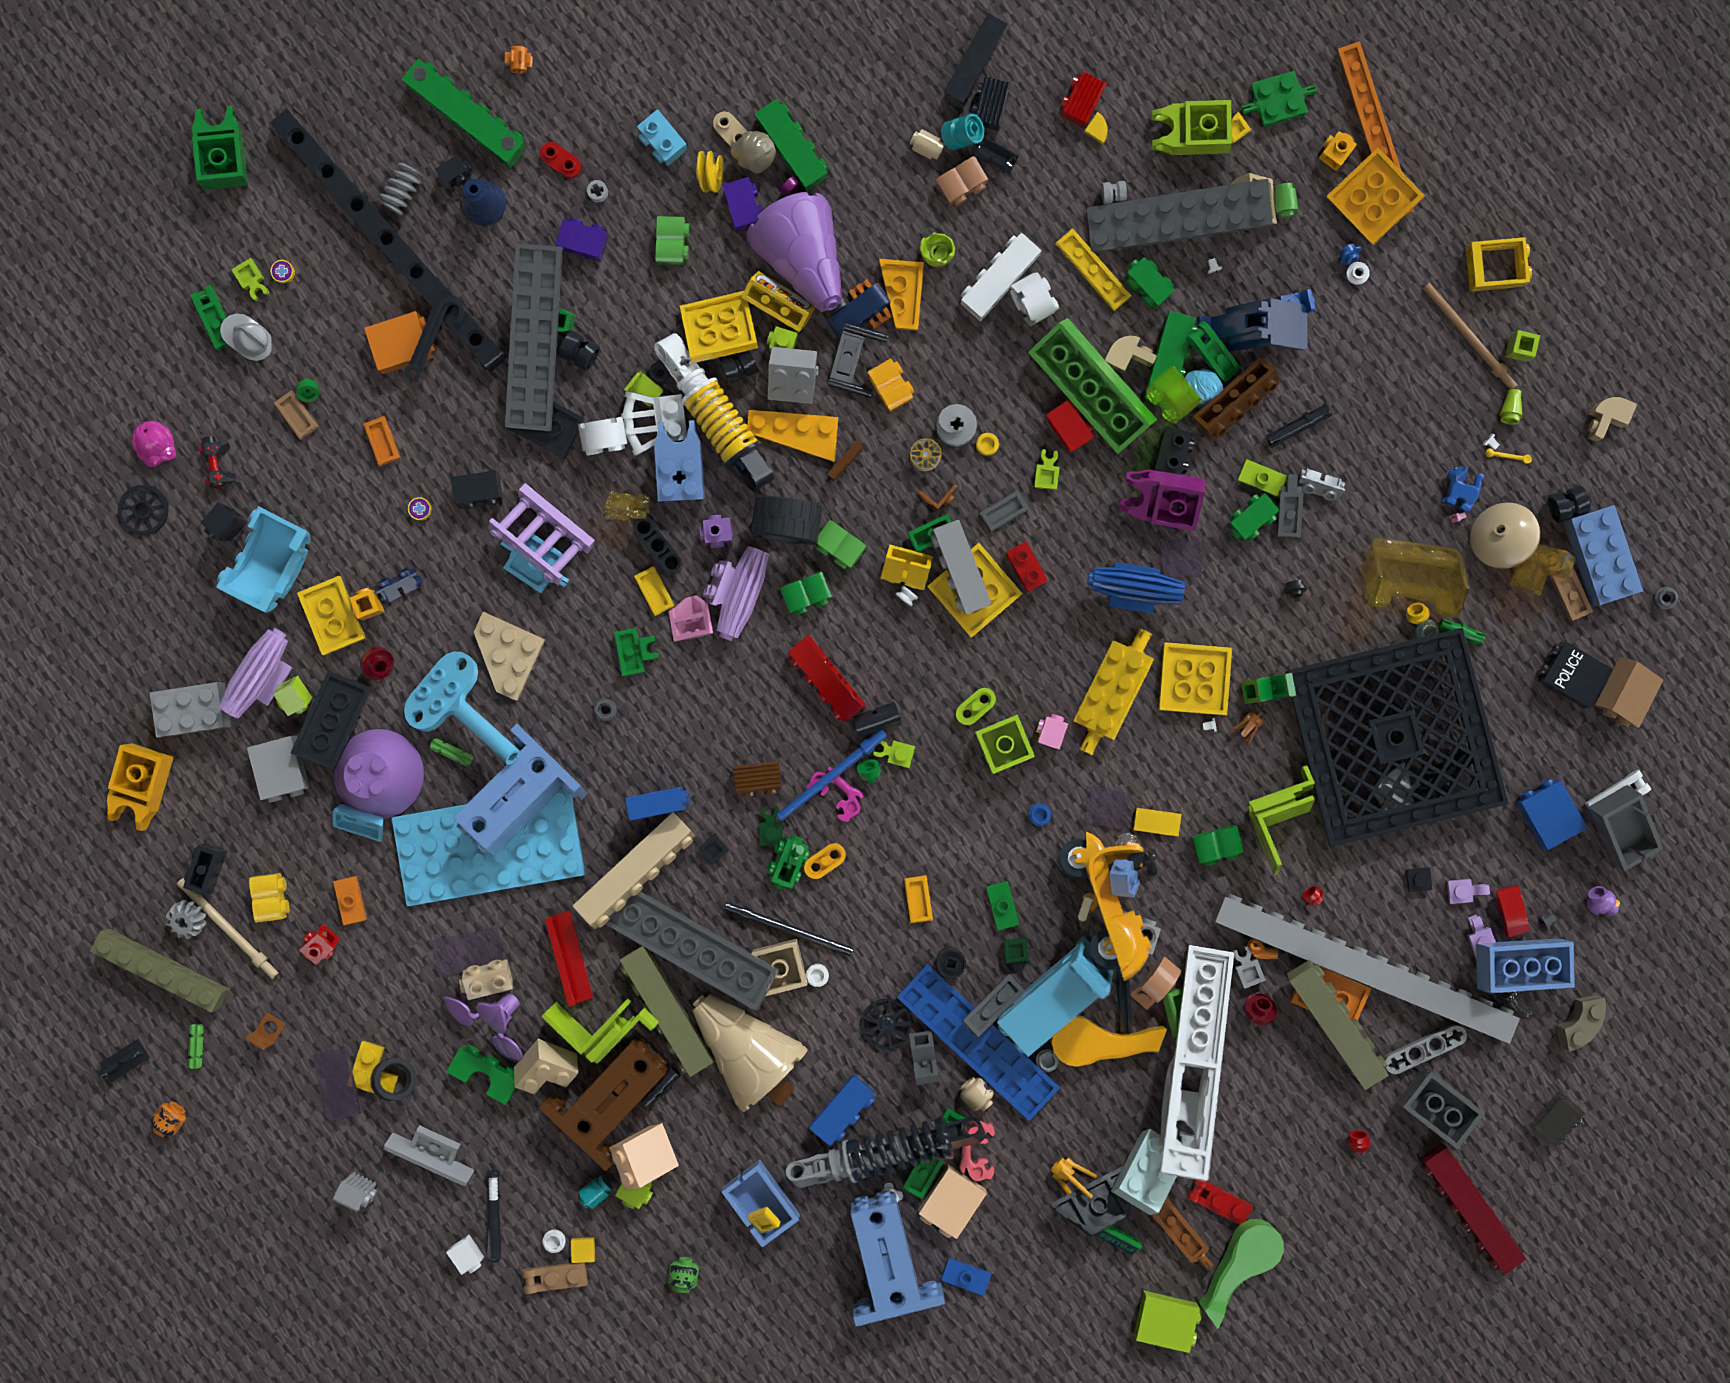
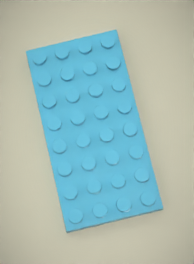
M564 788L496 856L490 852L486 855L483 851H480L472 843L474 838L470 839L456 827L458 822L454 817L466 805L392 817L407 906L586 875L573 799Z

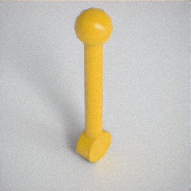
M1487 449L1485 452L1487 457L1497 456L1521 460L1525 464L1532 461L1530 455L1518 456L1495 452L1493 449Z

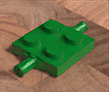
M1295 71L1251 83L1253 102L1241 105V111L1243 115L1256 111L1261 119L1263 128L1306 116L1308 111L1304 98L1317 94L1315 84L1302 88L1298 83Z

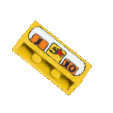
M760 271L750 278L741 298L798 332L806 326L816 308L805 298Z

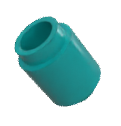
M603 1175L598 1178L595 1177L579 1191L580 1197L578 1199L585 1208L590 1207L594 1209L610 1195L613 1187Z

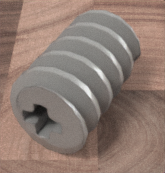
M398 163L397 166L401 171L394 170L393 175L396 179L390 178L388 180L392 187L385 186L383 188L388 195L380 194L379 197L383 201V203L380 202L382 205L399 215H403L399 207L407 208V204L403 200L412 199L408 191H417L412 184H421L417 176L423 175L404 163Z

